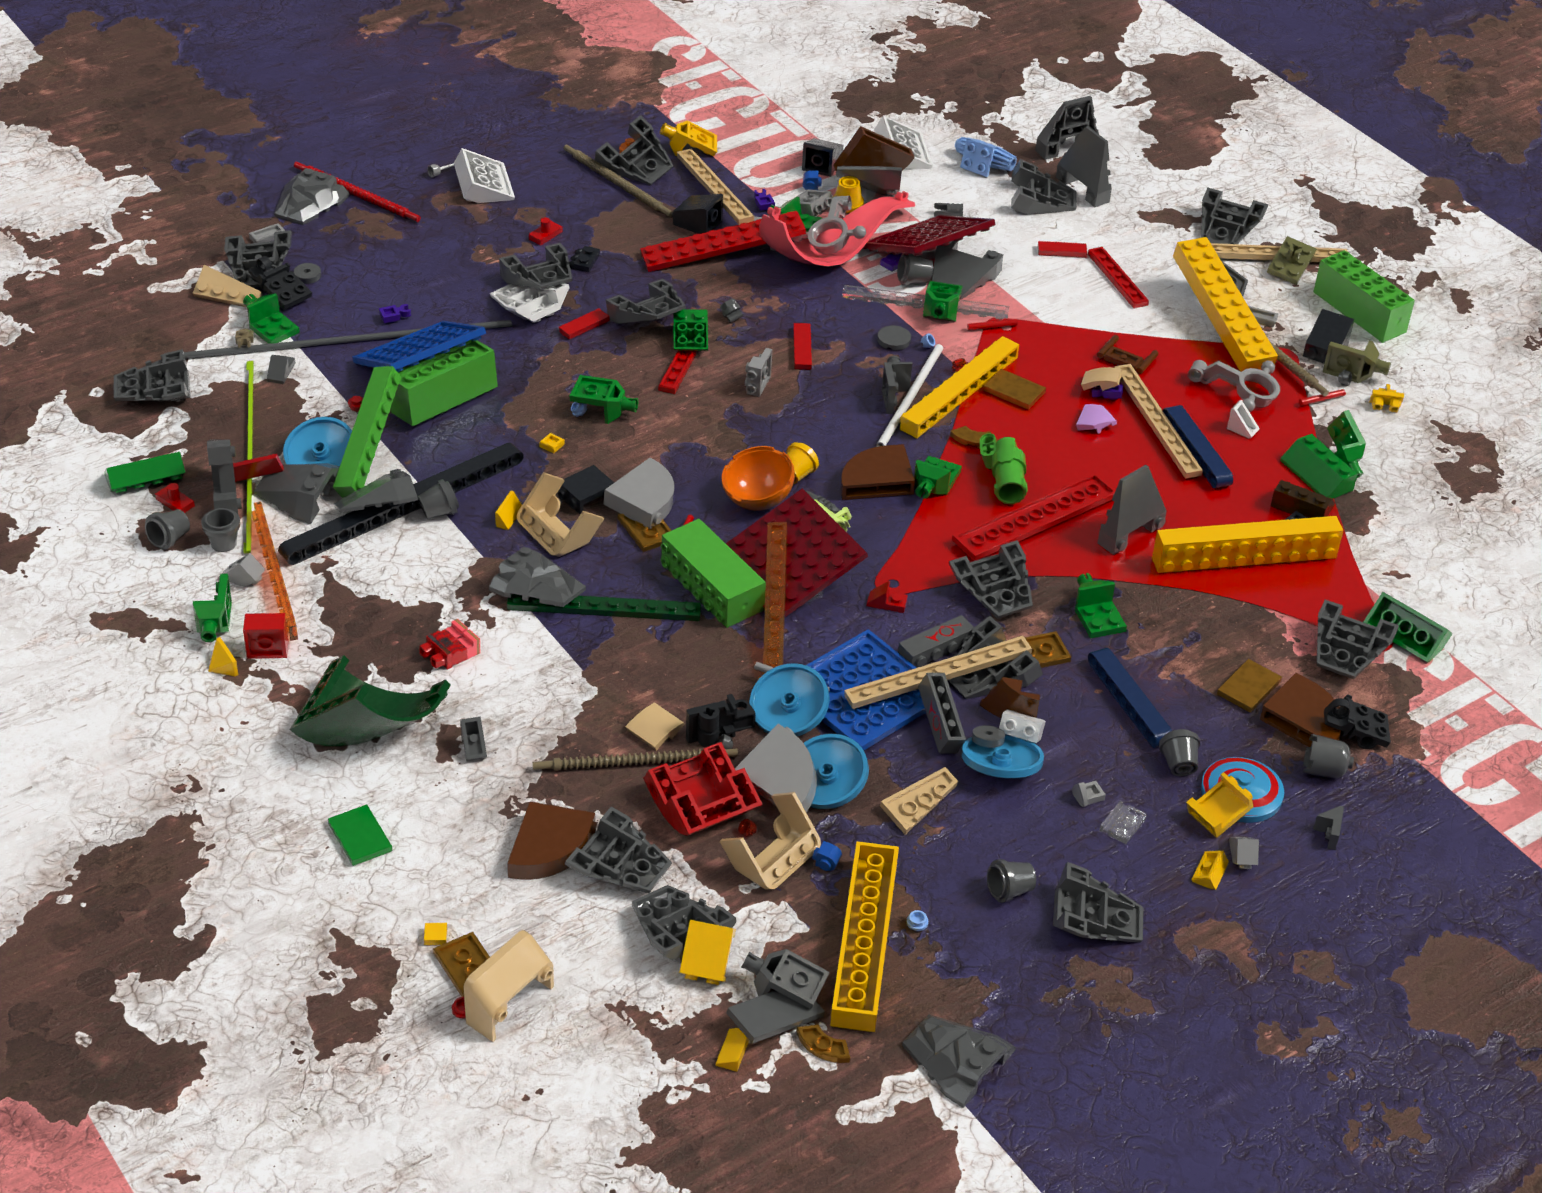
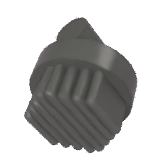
M730 299L720 305L722 314L725 318L727 317L729 323L743 317L740 311L741 307L735 299Z

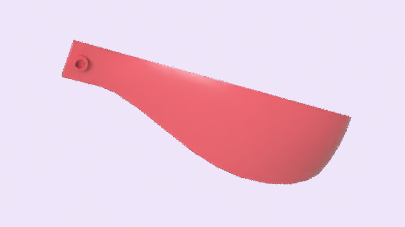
M897 192L894 197H880L849 213L845 218H841L846 222L848 230L854 229L856 226H863L866 229V235L862 239L849 236L846 245L841 250L832 254L819 253L810 244L809 239L793 242L789 236L786 223L778 220L781 208L776 206L774 209L769 207L767 210L768 215L764 214L762 216L759 233L766 244L791 260L816 266L840 265L852 259L865 246L882 222L894 210L915 207V202L907 199V192ZM826 230L817 237L816 241L821 244L834 242L841 236L842 230Z

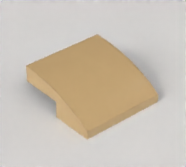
M1104 367L1085 371L1081 386L1084 391L1100 385L1102 391L1118 386L1122 370Z
M653 703L637 714L625 727L629 732L657 751L668 737L672 739L685 724L658 704Z

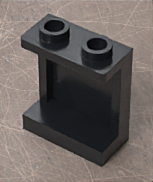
M592 465L565 478L557 493L561 500H564L573 510L581 514L584 504L603 496L605 489L615 482L595 465Z

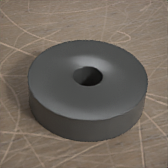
M303 263L295 267L294 274L304 284H312L320 280L321 269L316 264Z
M978 726L973 729L972 741L979 746L995 748L1004 744L1005 733L997 727Z

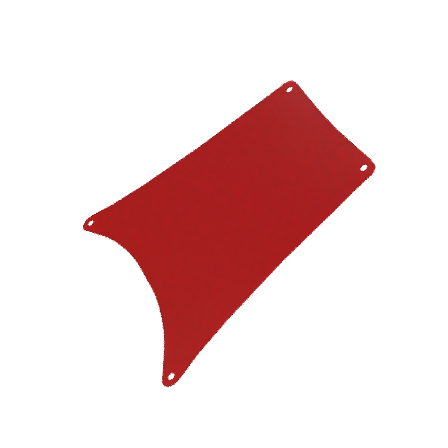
M991 318L987 322L1009 320L1011 318ZM1017 319L1018 324L1012 326L1011 330H1003L1001 327L983 329L975 356L981 354L984 349H987L1002 336L1019 344L1018 358L1003 370L1046 387V392L1028 410L983 391V385L960 404L952 430L967 426L969 429L977 432L990 431L998 440L1004 437L1015 438L1017 447L1024 452L1026 459V474L1024 475L1028 487L1026 496L1015 504H1006L999 501L994 493L996 479L993 476L992 469L985 467L980 448L970 444L966 446L949 436L940 459L961 465V473L948 494H934L930 492L929 497L922 500L901 543L875 579L876 588L889 580H897L899 586L896 588L890 587L889 592L900 594L960 583L950 568L949 561L967 556L969 562L974 560L952 541L953 534L1094 472L1116 489L1120 479L1147 465L1167 511L1166 522L1162 528H1158L1153 532H1150L1143 526L1129 533L1127 547L1113 555L1097 544L1101 525H1105L1108 519L1106 515L1107 510H1111L1114 504L1113 500L1108 501L1019 541L1026 555L1025 565L1026 570H1028V576L1079 577L1081 574H1084L1086 577V573H1089L1094 579L1194 590L1272 609L1317 627L1318 613L1325 599L1343 605L1342 615L1361 622L1365 620L1374 606V602L1352 554L1336 503L1328 516H1337L1343 528V534L1337 557L1333 559L1164 573L1157 572L1152 560L1157 530L1285 520L1291 515L1290 513L1271 507L1274 489L1281 480L1315 492L1280 461V458L1298 438L1313 434L1317 438L1309 404L1299 405V399L1307 398L1304 383L1283 364L1276 360L1275 370L1270 374L1277 380L1280 386L1279 395L1268 406H1255L1254 410L1250 412L1260 429L1252 438H1247L1227 429L1231 409L1238 401H1243L1237 393V387L1220 378L1208 384L1193 382L1188 378V371L1196 360L1204 361L1207 366L1220 361L1240 371L1224 343L1116 333ZM1113 335L1119 336V340L1113 345L1114 347L1142 357L1143 360L1152 351H1158V356L1142 374H1137L1162 411L1164 408L1177 405L1184 407L1232 472V485L1214 489L1203 474L1202 476L1185 479L1124 386L1122 397L1116 400L1104 398V396L1092 397L1093 388L1083 390L1081 383L1085 371L1104 367L1115 368V366H1118L1097 356V353ZM1279 348V350H1282V352L1300 365L1299 358L1293 351ZM1252 381L1244 382L1246 387L1252 392L1262 396L1270 395L1268 390L1262 385ZM1085 404L1104 406L1117 421V424L1114 426L1109 425L1102 428L1099 434L1096 429L1078 430L1076 426ZM999 551L994 552V553H992V554H990V555H988V556H985V557H983V558L996 555V554L999 553ZM1392 642L1384 651H1387L1390 648H1392L1394 642Z

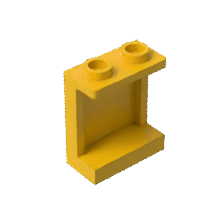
M1224 772L1220 775L1221 781L1197 801L1192 797L1186 802L1188 813L1216 838L1253 808L1252 794L1246 788L1242 789L1234 777L1227 776Z
M690 920L679 973L685 974L684 978L696 981L698 977L707 978L706 983L719 985L720 981L725 982L732 939L735 937L736 929Z

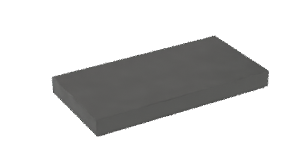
M776 990L728 1007L726 1012L752 1044L822 1018L825 1013L816 1001L812 1008L809 1009Z

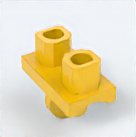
M1386 384L1385 389L1372 390L1369 403H1372L1374 410H1381L1383 405H1389V411L1398 412L1404 399V393L1391 390L1390 384Z

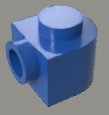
M807 171L803 174L802 185L805 190H818V187H821L822 177H819V171Z
M823 841L820 848L816 847L812 859L816 860L815 866L825 871H832L841 859L842 851L837 846Z

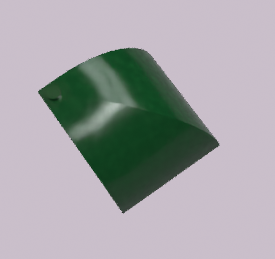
M343 655L331 661L289 730L298 737L317 745L342 747L365 743L429 715L447 697V691L451 684L445 679L432 685L429 691L421 693H399L384 690L370 685L347 672L345 667L350 660Z

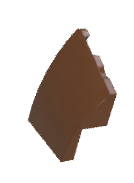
M1002 677L997 685L990 690L989 694L984 699H981L980 706L999 718H1002L1003 712L1007 709L1037 718L1040 695L1021 692L1023 680Z

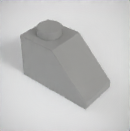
M249 553L230 564L222 574H228L229 582L246 587L250 584H257L262 579L261 574L266 569Z
M1229 837L1232 862L1234 864H1239V868L1252 869V865H1258V839L1251 837Z

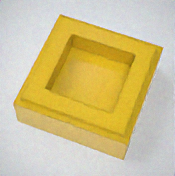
M549 433L539 442V447L555 453L565 444V439Z
M425 923L424 945H442L447 943V923Z

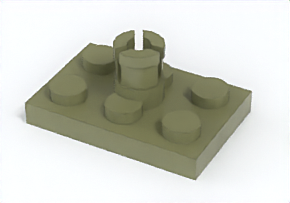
M1287 236L1268 267L1267 273L1297 285L1317 249Z

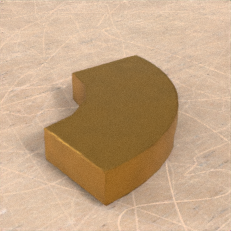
M967 426L951 430L950 436L966 446L970 444L980 448V438L984 434L991 432H977L969 429Z
M819 1024L797 1027V1036L810 1053L826 1061L850 1063V1054L846 1040L835 1039L826 1035Z

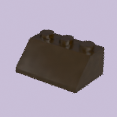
M1283 480L1274 489L1271 507L1290 514L1297 511L1307 518L1327 517L1335 506L1333 499Z

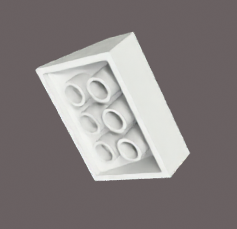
M883 115L874 128V132L912 150L915 158L905 169L932 168L933 164L922 133Z
M463 148L460 150L454 161V167L464 199L476 203L511 201L515 199L503 162Z

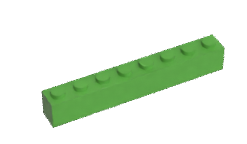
M393 366L374 367L333 485L335 491L342 498L365 486L382 431L385 427L398 384L400 383L401 376Z

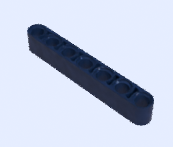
M1177 405L1164 408V414L1202 468V474L1214 489L1232 485V472L1184 407Z
M1109 648L1090 652L1088 654V662L1091 668L1152 748L1159 747L1161 738L1172 731L1170 726Z

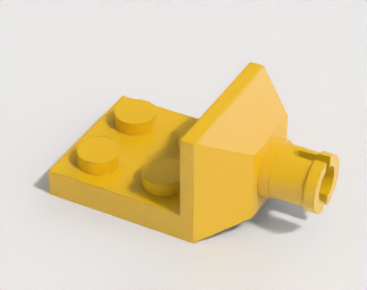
M688 120L678 123L675 127L664 123L660 129V134L669 138V144L675 156H677V152L683 150L687 143L693 148L702 150L705 154L715 156L717 153V135Z

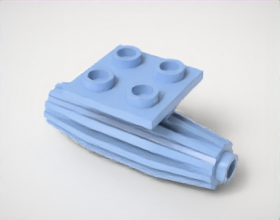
M961 137L955 142L956 151L963 155L960 166L963 169L988 177L990 167L1012 171L1016 166V156L1001 147L969 137Z

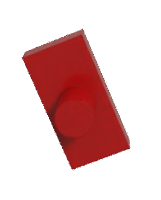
M547 217L541 218V227L529 233V240L541 246L562 233L563 226L551 221Z
M171 483L155 493L156 500L171 510L179 509L186 513L195 507L194 500L181 493L176 483Z

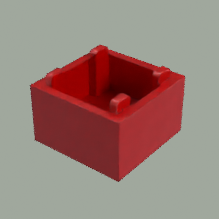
M285 613L245 614L243 634L247 659L287 658L289 639Z

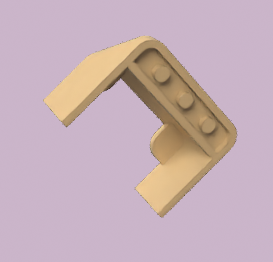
M543 472L519 509L517 520L551 555L560 557L587 545L604 518L582 511L571 530H569L556 517L560 509V501L555 495L565 480Z
M795 792L779 793L771 796L781 813L773 824L778 838L755 858L743 837L720 840L735 870L764 889L777 888L813 855L816 847L820 848L821 845L820 837Z
M525 930L519 931L472 972L465 981L466 1024L492 1042L496 1040L495 1025L498 1022H502L508 1014L507 1002L527 984L536 979L549 989L554 987L553 963L531 934Z

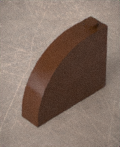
M860 126L833 166L835 171H837V166L900 167L903 171L915 157L910 148Z
M904 444L873 447L852 457L842 471V500L913 495L915 479Z
M1295 673L1263 705L1260 716L1261 721L1308 747H1311L1312 741L1309 740L1311 734L1339 740L1341 730L1325 725L1324 709L1335 699L1320 685L1298 673Z
M529 802L507 863L508 878L521 880L540 879L556 875L570 868L565 865L566 860L577 847L582 849L598 829L599 823L595 822V813Z

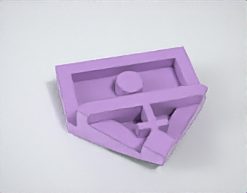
M1085 404L1076 426L1078 430L1096 429L1099 434L1102 428L1109 425L1114 426L1117 424V421L1104 406Z

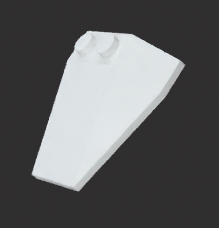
M564 283L545 289L509 284L491 292L490 296L506 310L522 319L535 323L539 322L541 318L551 316L554 312L561 309L569 290V284Z

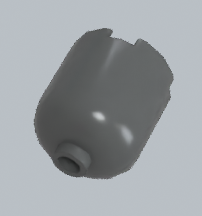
M1315 734L1310 735L1309 740L1312 741L1311 747H1306L1303 766H1306V768L1303 770V773L1329 778H1341L1346 774L1348 768L1352 769L1354 757L1350 756V748L1345 742Z

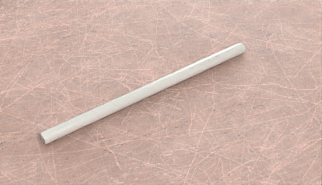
M937 344L877 442V447L887 445L900 423L901 415L906 413L943 351L942 345Z

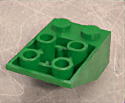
M683 309L673 313L674 350L708 351L707 310Z

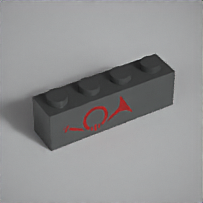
M960 615L899 642L898 653L916 668L922 667L927 663L961 649L963 643L971 637L975 627Z
M926 673L918 688L939 754L958 753L963 743H965L966 737L945 673Z

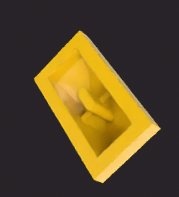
M221 637L217 638L208 672L234 677L238 676L235 658Z

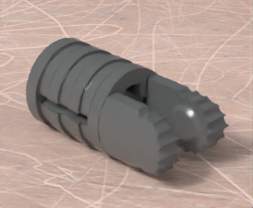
M962 203L934 204V208L938 209L934 212V217L938 215L963 217Z

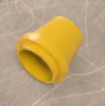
M852 176L840 178L834 196H850L852 207L851 210H846V213H851L864 205L860 181Z
M794 442L787 448L786 454L790 457L795 471L794 484H797L805 476L814 473L818 469L819 460L817 454L808 445Z

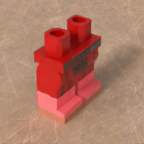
M457 618L451 622L450 627L427 635L426 643L419 646L420 655L424 658L432 655L430 662L435 669L444 666L448 670L452 668V665L459 664L480 654V638L470 629L468 630V627Z

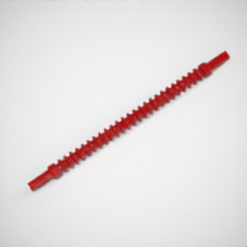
M297 161L294 163V167L302 171L307 168L325 173L310 165L306 166ZM336 177L337 184L343 185L350 194L396 213L403 218L408 217L414 221H420L421 216L410 212L408 208Z

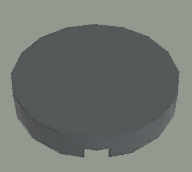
M886 326L879 330L877 341L883 348L887 349L889 347L894 351L903 350L911 343V334L906 328L901 326Z

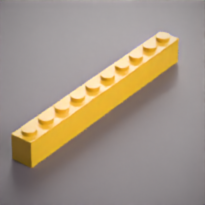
M1003 336L994 341L981 354L975 356L962 369L955 372L953 376L945 380L929 395L923 397L920 402L914 404L906 413H903L900 417V430L915 438L920 437L985 385L1000 369H1005L1018 358L1019 344Z

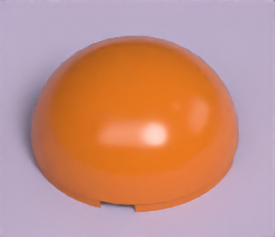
M770 446L751 447L737 453L729 464L725 465L722 471V485L727 496L738 506L753 511L767 510L780 504L789 495L795 478L794 466L790 457L785 452H780Z

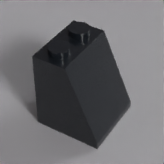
M816 138L804 142L802 171H819L820 175L832 177L835 172L833 164L842 153L844 145Z
M723 194L688 197L673 210V225L697 234L714 230L723 222Z
M1322 309L1306 341L1303 357L1325 363L1330 342L1348 346L1354 319Z

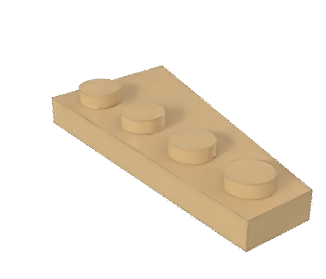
M203 265L193 291L194 297L246 307L243 303L246 295L253 294L256 298L263 296L261 291L206 265Z
M944 767L882 800L880 807L906 835L957 786L958 780Z

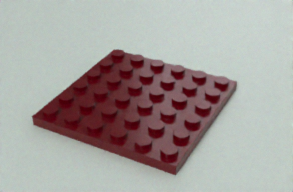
M938 215L869 239L862 249L917 256L923 254L925 250L937 249L936 246L949 245L950 241L963 240L964 236H974L978 231H988L990 227L996 225L995 219Z
M803 488L726 543L766 582L765 605H763V608L776 623L780 622L868 557L867 552Z

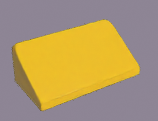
M514 491L508 493L495 512L496 527L509 530L517 519V514L522 504Z
M1205 851L1191 879L1192 882L1216 890L1229 863L1225 852Z
M739 1028L729 1029L715 1066L738 1071L749 1043V1039Z

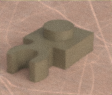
M240 329L236 331L235 340L238 348H241L243 345L251 347V343H254V330Z

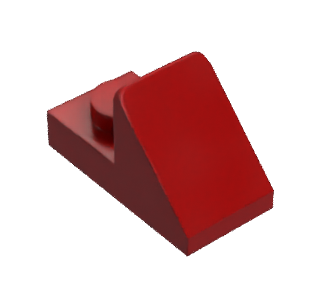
M887 581L870 591L866 606L904 613L908 595L889 592L890 581Z

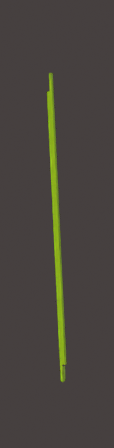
M247 361L246 370H249L248 460L253 459L254 361ZM252 478L247 479V532L244 553H251Z

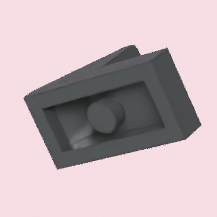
M271 355L267 381L284 384L296 364L295 358Z
M481 716L460 719L461 739L464 744L466 761L487 758Z
M1343 806L1323 812L1316 817L1313 829L1326 832L1325 839L1328 840V849L1336 850L1341 830Z

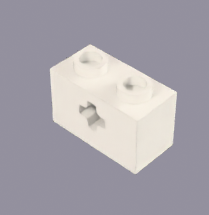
M1007 709L1002 714L999 729L1003 730L1005 734L1037 743L1041 740L1046 721Z

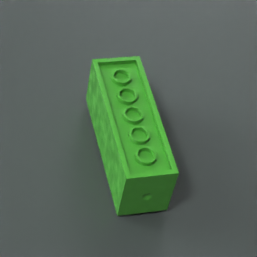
M1345 250L1320 260L1313 293L1345 316L1353 318L1357 325L1382 343L1407 333L1415 302L1413 298Z
M469 340L464 346H454L447 353L440 354L439 352L432 359H424L419 361L417 365L403 368L402 371L398 372L401 378L391 405V413L414 426L498 387L494 350L478 340Z
M700 519L694 520L662 535V554L660 559L662 566L667 568L673 577L678 579L684 588L688 589L695 599L699 600L726 628L764 611L766 582Z

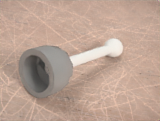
M454 163L442 167L436 164L428 165L427 172L431 178L440 175L441 170L454 167Z

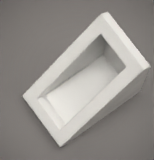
M1238 401L1231 409L1227 429L1244 437L1252 438L1260 428L1243 401Z

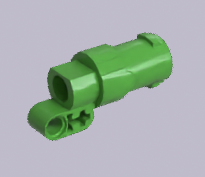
M984 434L980 438V452L985 467L992 469L993 476L996 479V484H994L995 495L999 501L1006 504L1020 502L1028 491L1027 482L1024 478L1026 474L1024 452L1017 447L1015 438L1004 437L996 441L994 434Z

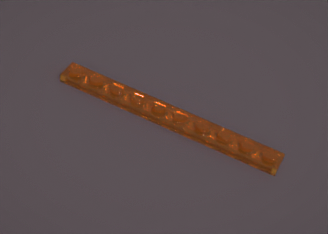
M261 502L254 503V511H251L253 522H257L255 523L256 533L260 534L258 535L259 544L264 546L261 549L263 558H267L265 559L266 569L271 570L268 574L270 583L274 582L272 584L273 594L278 595L275 597L277 608H281L279 613H285L290 641L298 640L297 625Z
M787 522L768 523L763 664L774 668L784 664Z

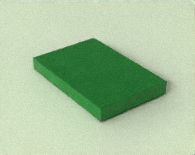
M367 804L328 818L330 828L353 866L393 851L391 843Z

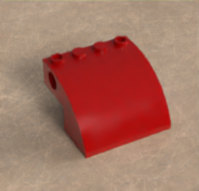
M722 742L706 747L699 755L674 765L668 766L665 763L652 768L643 777L655 804L664 818L677 832L686 836L763 805L745 768L735 770Z

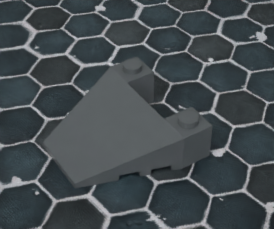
M1086 96L1062 103L1037 137L1035 151L1044 160L1058 157L1060 139L1075 136L1076 140L1087 126L1099 134L1096 128L1097 121L1094 117L1095 111L1092 97Z
M641 115L629 124L628 134L635 140L634 143L619 154L606 142L596 150L594 159L617 175L648 185H652L673 168V164L665 149L663 150L652 125Z
M1087 126L1057 165L1056 178L1065 184L1077 180L1087 186L1085 200L1094 207L1110 202L1112 187L1108 181V176L1111 175L1110 169L1107 168V161H1109L1108 141Z
M1022 159L1019 160L1012 172V182L1019 186L1011 199L1012 209L1024 214L1076 210V190L1060 180L1058 182L1054 181L1048 173H1041L1037 170L1039 167Z
M950 241V244L946 246L939 245L936 247L932 281L962 285L960 299H963L975 292V288L983 287L987 281L996 279L1002 271L1004 254L988 250L983 258L958 251V241Z
M561 243L545 246L546 262L527 267L520 262L515 254L499 258L500 276L508 284L545 289L572 282L568 253Z
M664 279L649 283L650 298L635 304L622 295L606 299L607 313L615 323L656 320L686 309V306L682 299L677 296L673 285Z
M209 439L207 441V452L214 486V509L226 508L238 514V509H242L241 498H237L232 460V457H236L235 446H231L230 439Z
M1147 465L1120 479L1112 498L1114 501L1111 510H1107L1106 515L1108 519L1105 525H1101L1097 544L1114 555L1127 547L1129 533L1143 526L1150 532H1153L1164 526L1167 511Z
M989 616L973 629L971 637L963 643L958 655L1005 641L1006 637L1002 626ZM1026 650L1010 663L1007 661L947 681L965 699L988 695L1002 677L1023 680L1022 687H1026L1043 675L1039 661Z

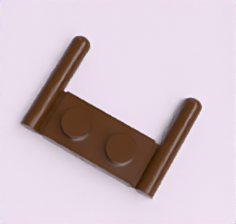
M1113 335L1097 353L1099 358H1104V360L1118 366L1131 364L1139 374H1142L1158 356V351L1154 350L1143 360L1142 357L1114 347L1113 345L1119 340L1118 335Z

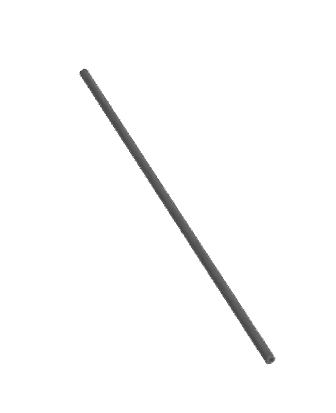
M511 320L469 324L482 326L485 329L512 327ZM421 329L251 345V347L241 346V348L230 347L184 352L185 359L391 339L400 338Z

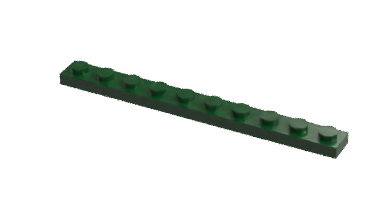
M512 594L511 598L508 597L507 610L700 621L701 603L577 596L564 607L540 603V598L529 597V600L526 601L522 600V595Z

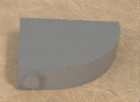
M648 458L605 489L604 505L651 529L652 526L660 524L662 519L666 518L671 511L674 495L673 478L663 465L652 458Z
M777 724L742 760L735 770L745 768L756 792L775 806L776 804L771 797L773 794L795 792L804 810L807 812L813 802L817 787V776L808 749L789 727L784 728Z

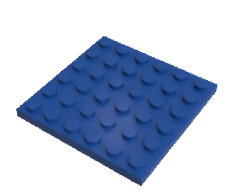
M441 321L355 355L352 359L355 364H360L361 366L373 368L393 366L399 372L403 370L404 366L417 365L419 360H429L435 357L434 354L439 352L440 354L450 351V348L464 346L469 340H479L481 335L486 334V330L482 326Z
M869 629L806 665L816 670L823 677L826 685L830 687L829 707L822 721L837 734L847 736L856 741L863 750H866L926 713L919 689L852 709L844 696L846 689L916 668Z

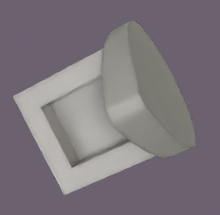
M1097 781L1077 783L1072 788L1075 799L1082 807L1105 800L1106 794Z

